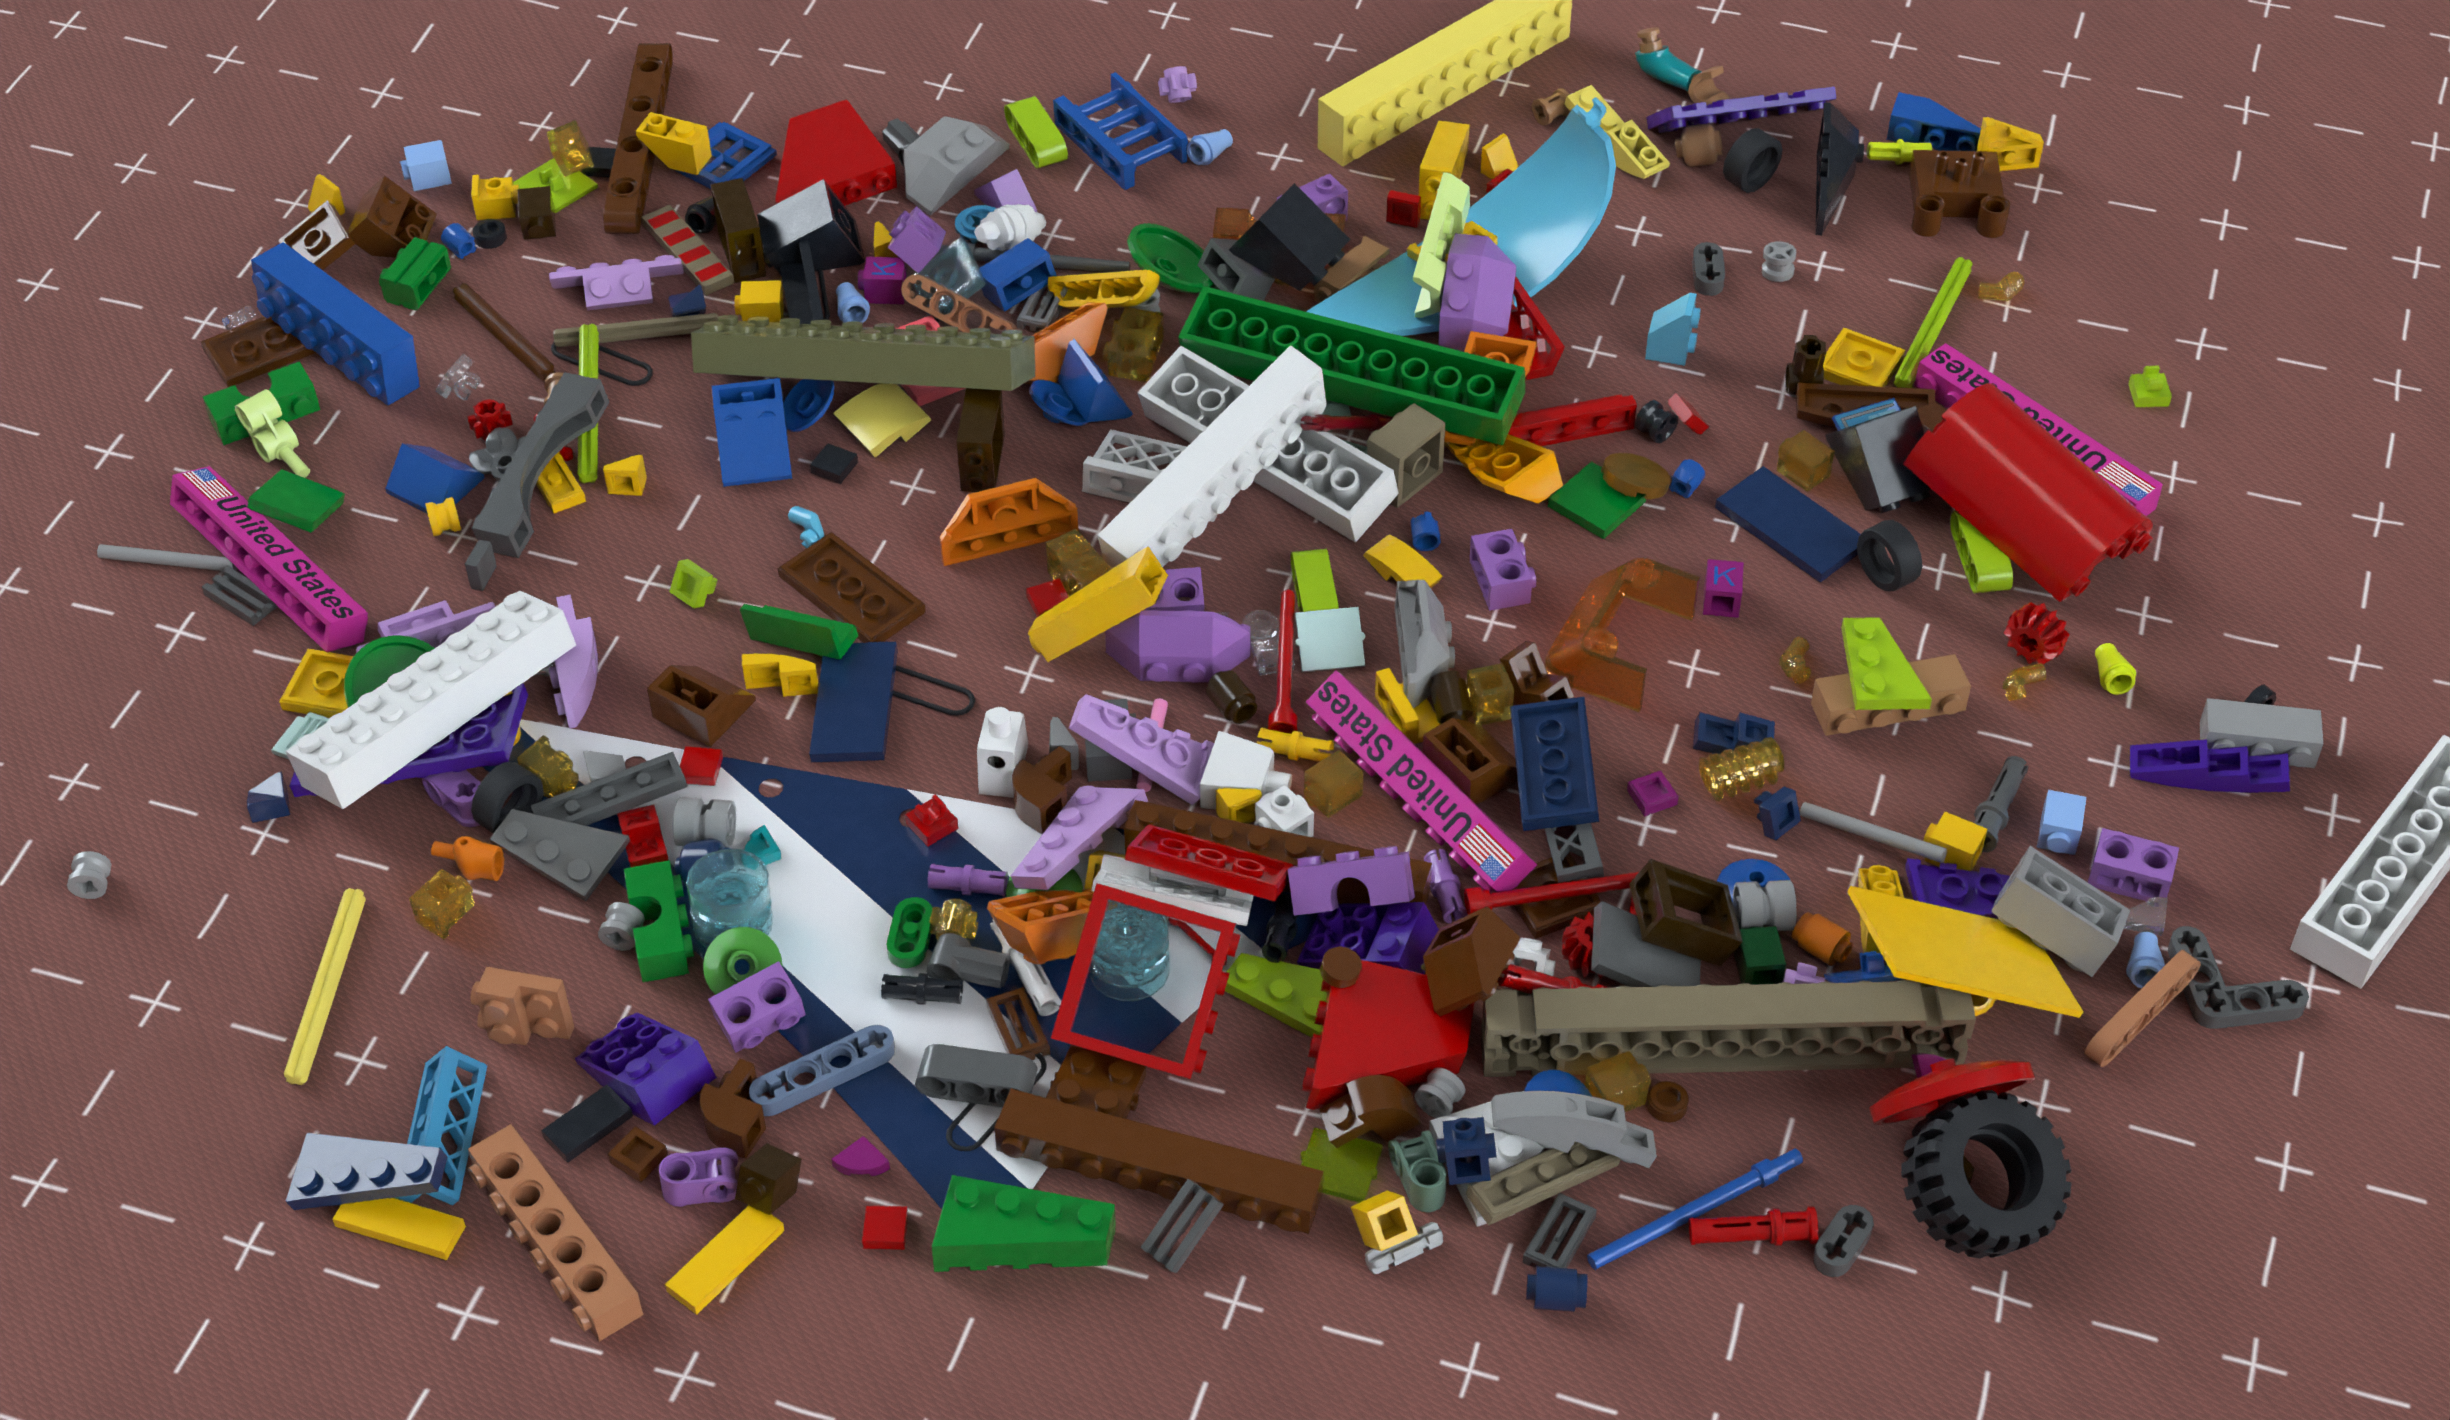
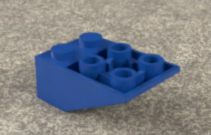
M780 378L712 386L723 487L792 479Z

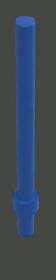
M1794 1148L1771 1161L1766 1158L1752 1165L1750 1172L1588 1254L1587 1260L1590 1266L1596 1270L1687 1223L1689 1218L1695 1219L1757 1186L1764 1188L1778 1181V1175L1802 1164L1803 1157L1799 1150Z

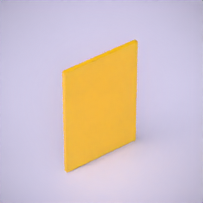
M1855 886L1849 887L1847 893L1894 977L2078 1018L2083 1014L2082 1008L2046 950L2034 944L2028 935L2017 928H2010L1994 918Z

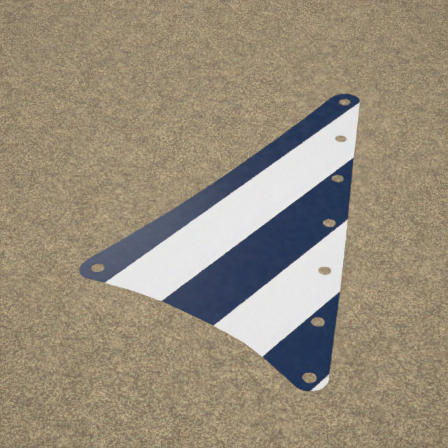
M521 719V737L512 748L509 762L518 763L542 780L544 789L542 801L591 783L583 752L593 751L622 755L624 762L634 756L642 757L649 761L674 752L680 766L684 749ZM723 757L715 786L687 784L688 787L629 809L655 805L672 874L676 875L675 860L677 857H680L683 846H676L673 838V817L678 798H702L704 804L707 805L711 799L734 801L736 806V831L731 847L735 859L734 875L729 878L728 883L724 887L703 891L690 890L682 880L684 897L677 898L678 905H686L689 927L682 928L683 935H691L693 950L703 959L709 945L718 935L736 927H750L760 930L775 942L782 957V967L800 995L806 1013L794 1026L777 1031L803 1056L871 1025H883L892 1031L895 1043V1053L892 1059L877 1068L834 1087V1089L902 1163L941 1209L944 1205L952 1175L1028 1189L1034 1188L1048 1168L1041 1162L1023 1157L1012 1158L1003 1152L997 1151L995 1131L991 1133L982 1145L974 1150L959 1151L953 1149L946 1139L947 1129L969 1103L928 1097L920 1093L915 1086L925 1048L929 1045L943 1044L1007 1053L987 1009L986 999L1024 987L1012 963H1010L1005 986L1001 987V989L963 981V994L960 993V996H962L961 1004L927 1001L926 1005H918L916 1000L882 999L881 985H885V982H882L884 974L918 977L919 973H927V966L937 941L942 934H957L965 938L972 947L1002 953V944L990 926L993 918L987 906L989 901L1007 898V895L1000 896L974 892L971 895H962V891L928 888V873L931 871L930 865L936 864L964 868L965 865H974V869L1008 872L1009 881L1011 874L1042 834L1025 824L1018 817L1015 809L937 795L958 819L959 829L927 847L909 827L903 826L900 823L899 816L903 811L915 809L916 805H922L929 801L935 794ZM497 766L482 767L490 773ZM767 779H777L783 784V791L775 797H765L760 794L759 785ZM617 814L587 825L622 834ZM765 825L779 847L782 859L746 873L742 852L750 840L752 832ZM1109 827L1101 834L1102 843L1094 850L1090 849L1078 855L1080 862L1072 869L1079 875L1083 889L1089 855L1091 853L1104 850L1125 854L1124 829ZM625 848L608 873L627 890L624 869L630 868ZM1282 891L1275 901L1253 896L1247 926L1236 924L1234 928V933L1241 934L1235 957L1227 956V964L1223 967L1222 971L1227 972L1241 953L1265 958L1262 954V948L1268 935L1266 931L1267 922L1275 913L1279 897L1282 896L1285 899V894L1291 895V893ZM911 897L923 898L931 904L934 914V925L926 957L922 963L915 967H897L890 962L886 945L895 908L904 899ZM1123 904L1121 913L1098 939L1071 1032L1149 1054L1199 1008L1212 964V957L1181 928L1171 925L1168 922V917ZM1318 913L1298 916L1296 921L1298 931L1295 938L1290 941L1288 950L1307 940ZM1187 923L1216 950L1220 932ZM1075 955L1067 959L1060 958L1040 964L1061 1002ZM738 960L734 965V969L738 974L744 975L748 972L749 965L744 960ZM1024 987L1050 1046V1055L1044 1056L1047 1063L1046 1071L1033 1086L1031 1094L1046 1097L1050 1089L1051 1080L1054 1081L1055 1072H1058L1071 1044L1051 1039L1059 1010L1051 1015L1041 1016ZM773 998L769 1004H778L785 998ZM1018 1000L1011 1001L1030 1044L1036 1043ZM1003 1004L998 1005L1016 1048H1021ZM876 1041L870 1043V1045L876 1046L877 1049L883 1047V1045L877 1044ZM856 1049L858 1053V1058L863 1057V1054L860 1055L859 1049ZM840 1055L833 1058L830 1064L836 1068H843L849 1065L852 1060L847 1056ZM1035 1057V1060L1033 1061L1036 1063L1038 1067V1074L1041 1069V1062L1037 1057ZM976 1104L954 1128L952 1132L953 1141L960 1146L975 1144L999 1118L1002 1107Z

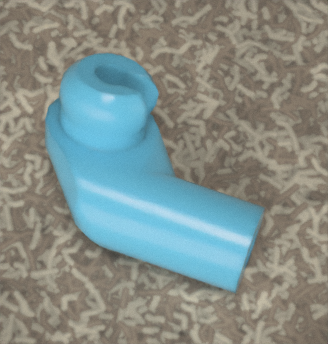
M794 506L790 509L788 513L789 520L792 523L803 526L805 529L800 534V539L804 540L801 544L805 548L810 547L825 536L820 519L815 512L799 506Z

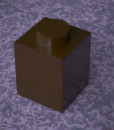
M550 186L517 189L518 216L523 239L556 237L555 207Z
M768 1143L765 1144L740 1165L735 1199L771 1215L796 1193L802 1159Z

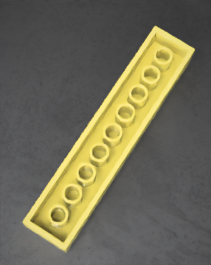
M1494 0L1318 99V149L1343 167L1493 80L1498 79L1514 68L1519 67L1533 57L1542 54L1554 45L1563 42L1569 37L1572 0Z

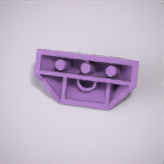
M1457 233L1454 235L1448 253L1442 296L1439 346L1464 352L1470 331L1504 336L1508 332L1517 267L1488 236Z
M1143 610L1105 631L1106 653L1140 681L1209 682L1210 678L1217 672L1231 670L1249 658L1251 652L1250 626L1240 625L1234 620L1215 612Z

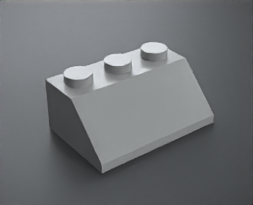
M2029 846L1999 893L1991 912L1997 915L2004 925L2010 928H2017L2028 935L2038 947L2051 950L2063 958L2072 969L2079 972L2083 971L2093 977L2118 944L2130 910L2032 846Z

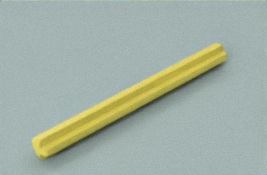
M348 888L343 893L284 1071L286 1082L289 1084L303 1085L308 1079L366 898L363 896L364 892L360 889Z

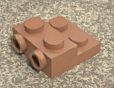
M486 967L481 980L476 981L473 985L471 1004L480 1007L477 1021L478 1027L486 1029L489 1039L501 1044L514 1043L520 1045H527L532 1033L545 1038L570 1039L574 1030V1023L563 980Z

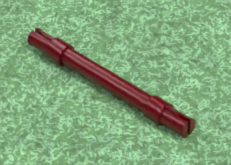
M1318 414L1302 417L1301 421L1305 424L1300 423V426L1305 431L1314 430L1317 432H1328L1330 430L1375 431L1380 430L1393 417L1381 414H1371L1369 416H1330Z

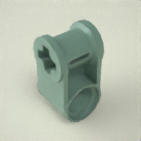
M1429 1130L1423 1131L1420 1137L1398 1142L1396 1139L1388 1141V1151L1393 1169L1397 1176H1399L1411 1205L1422 1212H1434L1440 1209L1446 1199L1447 1173L1443 1163L1439 1164L1437 1147Z

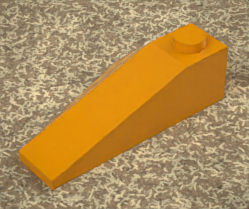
M1508 434L1503 445L1477 439L1473 446L1444 442V445L1482 484L1501 492L1539 504L1563 486L1554 451Z

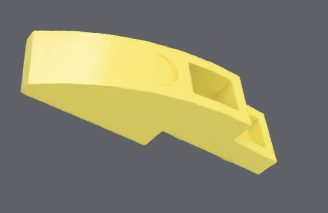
M1592 85L1566 97L1564 105L1570 111L1576 105H1579L1586 112H1589L1594 105L1592 99L1595 97L1606 106V113L1601 119L1600 127L1611 138L1615 163L1618 168L1633 176L1645 179L1669 167L1670 162L1633 120L1624 122Z

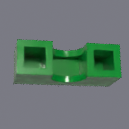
M300 361L268 373L271 383L269 391L277 400L282 411V416L277 418L278 422L281 420L289 422L321 410L314 385ZM235 385L203 396L210 422L223 446L250 436L235 411L237 404L250 397L242 395Z
M670 860L625 868L624 875L629 904L638 908L643 913L645 920H656L650 925L633 928L642 981L648 982L689 974L687 958L694 957L691 935H683L682 928L689 927L686 905H678L677 898L684 897L681 875L672 874Z

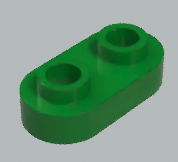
M911 897L901 901L895 908L886 945L888 958L897 967H915L922 963L926 957L934 925L933 908L927 900Z

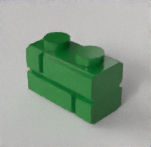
M414 237L406 248H401L398 251L396 260L389 268L383 269L380 274L379 285L381 286L384 300L387 303L398 306L402 304L405 308L417 311L451 269L447 248L442 244L434 242L429 244L427 240Z

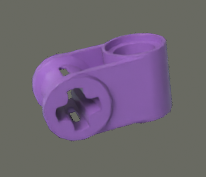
M467 770L433 774L422 779V784L429 797L439 807L446 810L459 824L465 827L480 825L473 819L471 811L473 797L480 785V781Z
M714 1148L707 1151L668 1155L659 1166L664 1200L672 1206L683 1207L709 1202L724 1203L735 1199L738 1182L735 1178V1167L738 1164L737 1153L729 1148ZM718 1160H721V1165H717ZM720 1185H724V1190H720Z

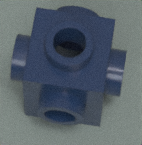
M1484 1117L1442 1121L1444 1138L1436 1139L1439 1164L1447 1163L1449 1185L1491 1181L1489 1158H1497L1494 1133L1485 1132Z

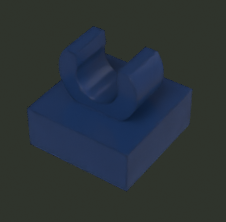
M1784 786L1774 794L1764 791L1753 799L1754 803L1759 805L1760 812L1757 814V819L1762 822L1764 836L1776 841L1801 821L1796 791Z

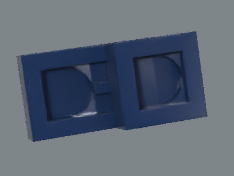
M1699 712L1694 725L1693 749L1734 756L1768 755L1774 750L1775 722L1741 712L1735 721Z

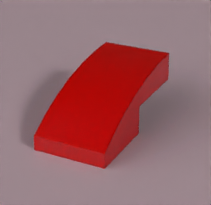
M654 804L617 814L622 834L628 835L630 838V842L626 847L630 867L669 860Z

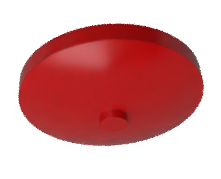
M1954 1058L1931 1064L1932 1072L1891 1091L1870 1106L1869 1110L1874 1125L1903 1122L1924 1117L1932 1110L1968 1093L1975 1094L1981 1090H1993L1998 1095L2002 1092L2012 1091L2033 1082L2035 1076L2031 1063L2025 1061L1991 1060L1956 1065Z

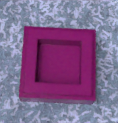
M1661 770L1628 781L1627 791L1644 817L1678 805L1679 796Z

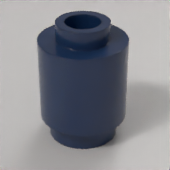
M1536 1266L1535 1275L1527 1274L1526 1300H1534V1309L1575 1312V1308H1586L1587 1274L1577 1273V1269Z

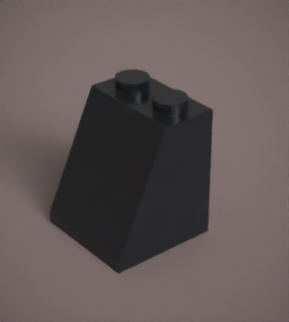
M824 179L757 214L761 242L764 247V261L768 267L774 266L780 275L781 265L802 262L799 241L809 240L815 272L819 269L829 270L860 265L865 262L856 220Z
M1294 183L1243 234L1229 251L1240 259L1301 291L1309 282L1315 286L1328 273L1324 267L1328 264L1332 268L1345 255L1341 249L1351 239Z
M1916 406L1885 414L1825 435L1831 450L1865 510L1879 507L1880 513H1884L1901 507L1899 501L1909 497L1910 503L1931 497L1929 492L1931 488L1904 465L1912 449L1925 434Z

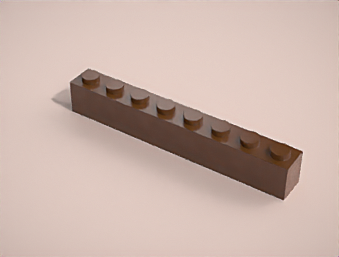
M1139 800L1134 801L1124 827L1125 855L1127 847L1150 824L1288 862L1294 866L1298 865V858L1321 856V862L1336 861L1337 853L1359 851V857L1375 856L1374 850ZM1410 858L1415 898L1409 902H1424L1426 905L1430 894L1432 863ZM1352 877L1341 880L1337 888L1338 903H1370L1368 889L1362 881ZM1289 882L1282 891L1291 893Z
M1010 1089L994 1127L996 1150L1003 1152L1009 1157H1023L1041 1162L1049 1168H1064L1079 1172L1090 1179L1101 1178L1119 1183L1128 1189H1142L1154 1192L1169 1200H1174L1187 1179H1190L1224 1204L1221 1211L1236 1214L1247 1221L1258 1220L1277 1225L1279 1228L1289 1232L1300 1231L1307 1234L1310 1233L1323 1195L1324 1171L1015 1089ZM1204 1201L1201 1207L1205 1209L1208 1203Z

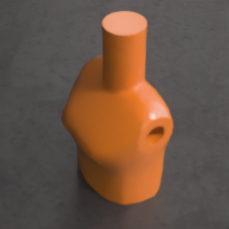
M468 836L457 838L454 845L434 841L432 844L431 855L455 860L460 872L467 880L482 878L498 881L503 873L504 854L500 846L484 843Z

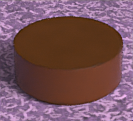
M1331 948L1323 956L1320 966L1321 976L1331 986L1337 988L1350 987L1359 978L1362 968L1361 959L1356 952L1349 948Z
M1662 1081L1653 1085L1650 1089L1647 1108L1649 1113L1659 1121L1667 1123L1676 1122L1685 1116L1689 1096L1680 1084L1672 1081Z

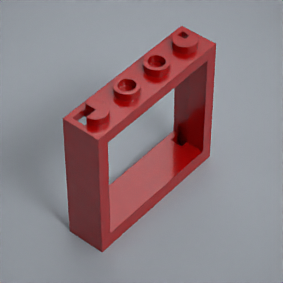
M1096 883L1051 1039L1187 1079H1191L1193 1072L1201 1074L1207 1050L1200 1048L1204 1033L1212 1035L1218 1016V1011L1211 1010L1215 994L1224 995L1230 974L1222 971L1226 956L1235 957L1241 934L1234 933L1236 923ZM1110 901L1220 932L1183 1064L1071 1032Z

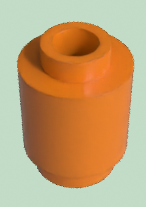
M1806 912L1799 919L1792 932V939L1798 942V947L1829 966L1834 965L1837 961L1843 963L1853 948V943L1850 942L1851 933L1819 913L1813 915L1810 912Z

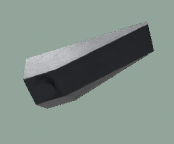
M1825 102L1816 153L1815 235L1820 236L1825 231L1855 175L1856 164L1862 163L1864 156V144L1859 143V130L1831 103Z

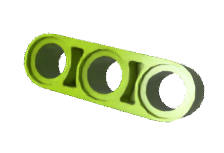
M1036 96L1004 106L1007 124L1035 168H1042L1068 159V151L1063 136Z
M1953 511L1950 519L1951 533L1972 592L1985 593L2010 590L2013 585V571L2009 557L1957 511Z
M1327 548L1291 552V570L1299 612L1339 609Z

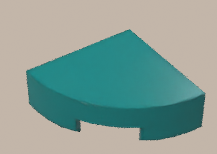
M765 825L752 832L750 840L742 852L746 873L782 859L781 851Z

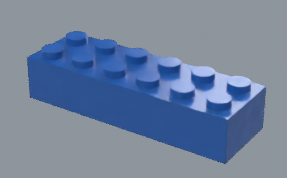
M284 242L251 259L253 269L252 281L258 296L257 307L264 317L269 318L271 316L272 320L280 325L284 332L291 333L307 349H312L318 353L327 364L334 365L350 381L357 382L366 389L369 395L377 397L388 406L420 387L414 341L411 334Z

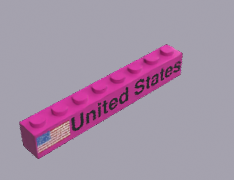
M1945 343L1919 362L1914 387L1918 389H1935V401L1947 409L1973 389L1983 384L1992 383L2144 515L2148 516L2156 509L2163 486L2162 483Z
M208 466L172 476L170 505L324 651L330 652L364 642L365 629L368 623V613L269 522L263 514L247 508L248 501L215 470Z
M1337 670L1306 701L1316 712L1312 719L1326 732L1332 728L1338 734L1334 741L1348 754L1355 751L1360 756L1356 761L1357 764L1371 777L1376 773L1383 778L1379 784L1381 788L1395 800L1400 795L1406 801L1402 808L1416 822L1419 823L1424 819L1430 825L1425 831L1439 845L1443 846L1447 842L1453 848L1449 855L1463 869L1466 870L1471 866L1477 872L1473 879L1484 890L1488 889L1490 893L1494 889L1497 892L1512 890L1537 866L1500 827Z

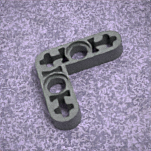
M2182 926L2173 931L2168 945L2170 959L2181 950L2191 954L2188 947L2194 948L2192 956L2201 962L2198 971L2205 973L2210 979L2206 983H2199L2192 979L2183 989L2192 1016L2201 1026L2218 1029L2298 1019L2303 1015L2309 1000V994L2306 988L2299 982L2279 980L2225 986L2205 935L2197 928L2191 926ZM2208 995H2210L2209 1003L2211 1007H2205L2208 1000ZM2244 998L2253 999L2259 1003L2261 1008L2249 1010L2241 1004L2240 1000Z

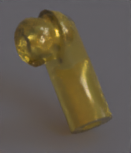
M2010 272L1997 284L1980 282L1978 299L2009 301L2023 289L2025 284L2024 278L2018 272Z
M1799 636L1794 638L1779 659V665L1786 676L1792 677L1793 681L1797 684L1805 682L1811 676V669L1805 665L1806 661L1803 658L1810 645L1806 639Z
M2038 663L2011 670L2002 683V689L2006 690V698L2009 701L2025 698L2027 692L2024 685L2045 681L2046 670L2044 665Z

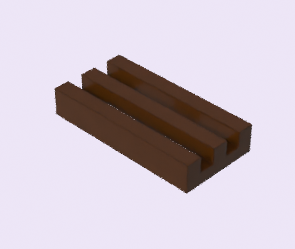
M1024 987L986 999L987 1009L1008 1054L1025 1056L1031 1060H1035V1054L1041 1053L1043 1057L1050 1055V1046ZM1018 1000L1036 1043L1030 1044L1011 1001ZM1003 1004L1021 1048H1016L998 1005Z

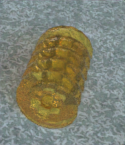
M1766 737L1761 742L1753 741L1748 746L1739 745L1734 751L1726 749L1721 754H1710L1707 759L1700 757L1699 771L1706 789L1711 793L1714 800L1719 802L1723 799V789L1729 797H1735L1737 794L1736 785H1738L1742 793H1749L1750 781L1756 789H1762L1764 787V777L1770 785H1775L1778 782L1777 773L1784 771V756L1777 742L1772 737Z

